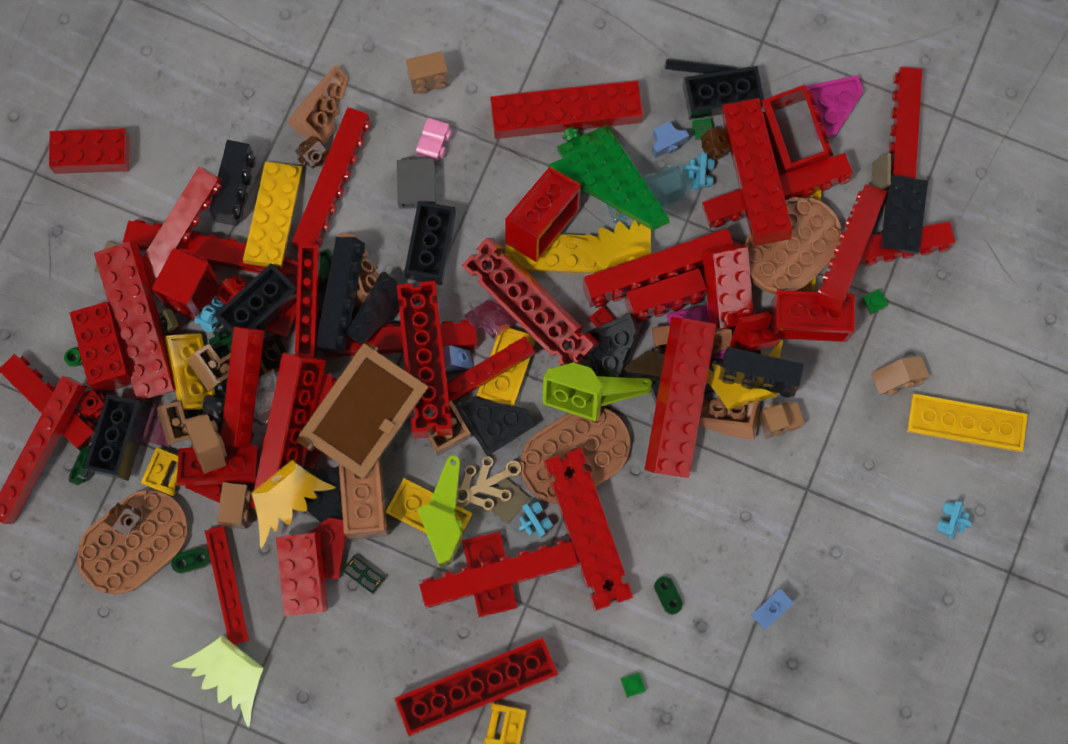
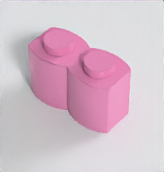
M428 118L417 145L416 155L430 157L435 162H438L439 158H443L446 150L444 144L446 141L449 142L452 134L449 124Z

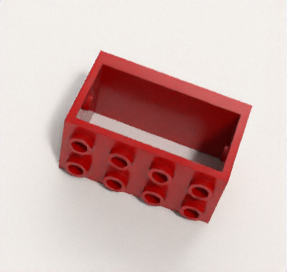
M805 84L762 100L786 172L834 156L829 141H825L828 137L822 123L819 124L822 120L817 106L813 107L816 103L811 89L807 90ZM806 100L824 151L792 163L775 111Z
M549 166L505 218V244L537 262L579 211L581 185Z
M172 248L152 290L167 309H171L173 312L194 321L195 317L202 312V309L208 306L211 300L214 299L221 283L218 280V276L215 275V271L212 270V266L208 264L207 259L201 256L193 257L189 251L183 248L179 250Z
M777 290L771 301V331L779 339L847 342L855 332V294H847L841 312L818 305L820 297L817 296V292Z
M108 302L69 312L88 385L98 394L132 385Z

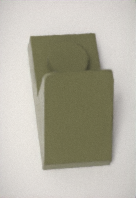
M164 310L159 315L164 335L179 334V325L172 310Z

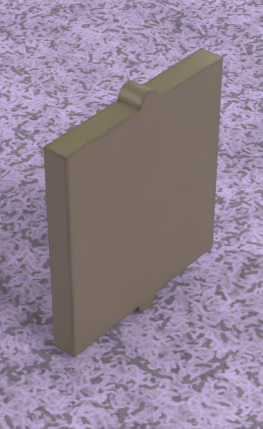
M891 153L879 156L877 160L872 162V186L882 190L891 185Z
M506 478L496 489L509 490L512 495L511 500L503 502L500 498L491 495L488 498L494 502V509L492 510L494 515L499 516L504 522L509 524L530 498L520 490L519 486H515ZM504 493L502 497L504 499H507L509 497V494ZM487 502L485 505L490 508L492 503Z

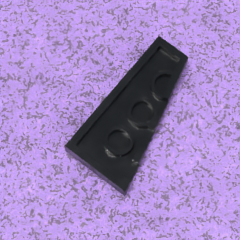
M386 272L380 273L346 332L359 345L365 344L400 307L397 293V285L400 284Z

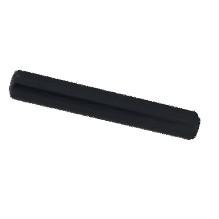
M666 59L665 69L701 74L738 69L736 66L677 59Z

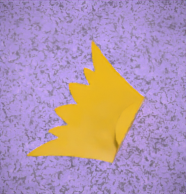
M635 220L632 222L630 230L619 221L615 227L614 234L603 227H599V239L590 234H586L589 241L565 236V238L589 255L602 270L652 254L651 230L642 224L638 226Z
M783 340L773 348L768 356L780 358ZM762 350L761 354L766 355L765 351ZM712 364L714 372L708 369L706 382L717 393L728 410L778 397V393L754 387L747 389L742 387L741 384L723 383L722 380L718 379L721 367L717 364Z
M292 460L253 491L252 496L259 525L260 550L266 542L270 527L275 532L277 531L278 518L287 525H290L292 521V508L302 512L307 511L304 497L316 499L317 496L313 491L330 490L336 487L316 478Z

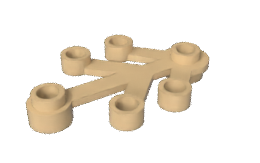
M484 457L477 484L469 488L471 480L476 476L477 471L474 466H467L462 486L457 491L456 505L464 507L470 503L483 507L485 511H492L494 509L493 500L475 497L474 495L479 492L498 497L503 502H509L512 498L509 490H500L491 486L508 477H518L521 474L520 463L510 461L507 463L504 471L487 479L489 470L493 467L494 462L491 457ZM486 460L491 461V464L489 466H486L484 464ZM515 467L518 470L516 473H511V468ZM473 469L474 473L469 475L467 471ZM504 493L509 494V497L507 499H504L502 497ZM461 494L466 496L464 500L459 499ZM487 502L492 503L490 508L485 507Z

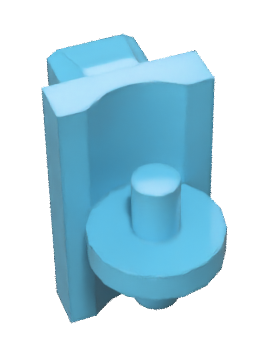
M701 152L700 156L694 157V160H690L689 165L684 166L683 171L689 174L688 179H693V190H698L701 187L709 188L713 185V176L706 175V170H713L715 160L708 158L707 153Z
M212 299L210 304L205 306L202 312L195 317L194 323H200L201 328L206 332L214 331L219 323L214 315L224 304L220 300Z
M956 501L955 504L945 503L943 514L951 516L950 522L940 520L937 530L946 534L952 540L955 538L958 525H960L958 532L964 533L965 527L971 528L973 524L968 521V513H963L961 518L964 509L962 502Z
M535 502L529 506L528 504L522 506V510L529 521L527 522L524 516L519 518L522 524L518 528L519 531L526 530L528 535L534 533L531 529V526H533L540 539L543 538L553 525L548 517L540 522L536 519L535 516L543 512L539 502Z

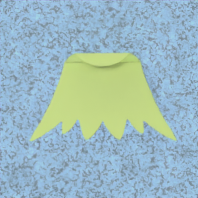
M223 635L198 653L171 665L177 668H196L192 676L206 674L201 689L206 690L218 686L217 699L219 703L232 695L233 709H236L240 703L244 720L247 726H250L254 696L264 668Z

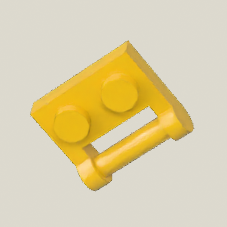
M156 447L140 483L174 497L176 492L174 490L177 485L178 464L168 486L162 485L173 461L178 463V456Z
M491 703L490 709L492 712L487 736L484 737L483 743L520 744L526 710ZM505 712L500 740H496L494 737L499 713Z

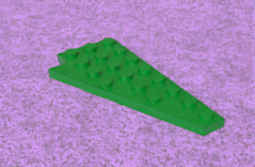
M608 125L557 146V151L562 159L548 164V167L550 166L579 183L581 190L652 231L670 223L668 215Z

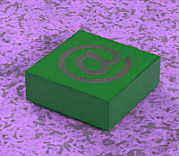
M710 118L692 121L695 140H701L700 137L709 128L713 129Z

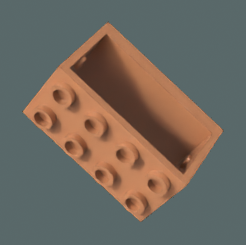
M381 457L364 480L339 464L344 534L349 540L388 536Z

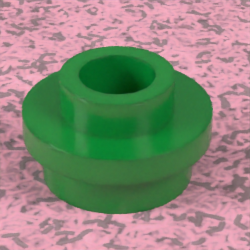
M571 127L564 131L565 134L562 135V138L568 142L577 137L579 138L580 130Z
M70 348L66 351L64 360L67 365L77 367L82 364L78 348ZM73 355H77V359L75 361H72Z

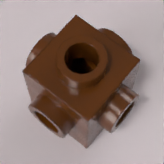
M709 128L700 137L704 153H707L708 158L720 159L730 150L725 129Z
M312 136L300 143L299 148L295 151L299 156L297 158L304 167L307 165L312 169L319 166L328 155V151L320 141Z
M117 502L109 511V515L104 522L127 537L130 531L137 525L140 517L134 513L136 509L126 503L123 506Z

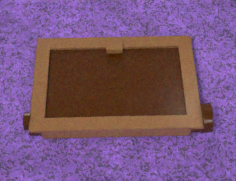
M371 343L368 346L366 344L361 346L296 440L311 452L316 447L363 480L429 388L377 353L379 349Z

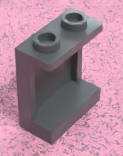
M405 157L397 160L399 209L417 208L418 201L436 204L434 159L430 157H421L420 159Z

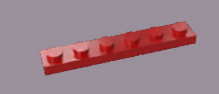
M524 336L447 382L449 401L456 402L535 355L536 353L527 337Z
M225 526L204 530L227 638L234 645L248 642L250 640Z

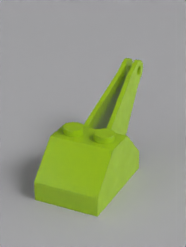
M570 363L549 368L543 377L542 404L596 421L600 415L601 406L649 394L652 389V381L648 378L600 377L595 375L592 368L577 363Z
M454 455L446 460L430 504L417 508L440 568L452 564L462 541L461 534L464 533L460 519H455L460 460ZM452 461H455L456 464H455V465H451V462H452Z

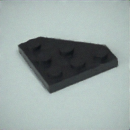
M627 314L586 332L590 333L600 343L588 355L596 376H621L639 334L634 314Z
M475 397L456 407L487 456L536 426V423L525 408Z
M339 469L307 471L316 478L336 487L330 490L313 491L317 496L316 499L304 497L307 511L320 523L328 518L343 520Z

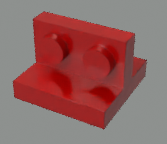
M767 311L739 318L729 347L753 352L777 346L780 339L768 328L772 315Z

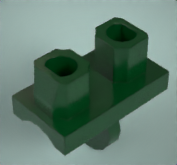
M217 330L213 331L215 337L208 339L217 356L222 359L221 351L227 349L228 353H231L233 336L228 337L226 332L218 334Z

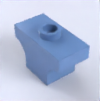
M670 121L654 129L652 136L656 144L652 147V154L654 158H657L667 152H675L679 146L688 142L689 135L686 129L677 130Z
M453 346L443 347L445 370L447 373L461 370L467 371L472 368L470 350Z
M779 589L751 617L763 630H766L793 604V601Z

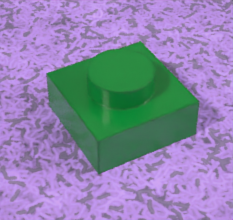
M880 289L862 297V301L870 315L888 306Z
M640 672L620 679L626 698L646 692Z

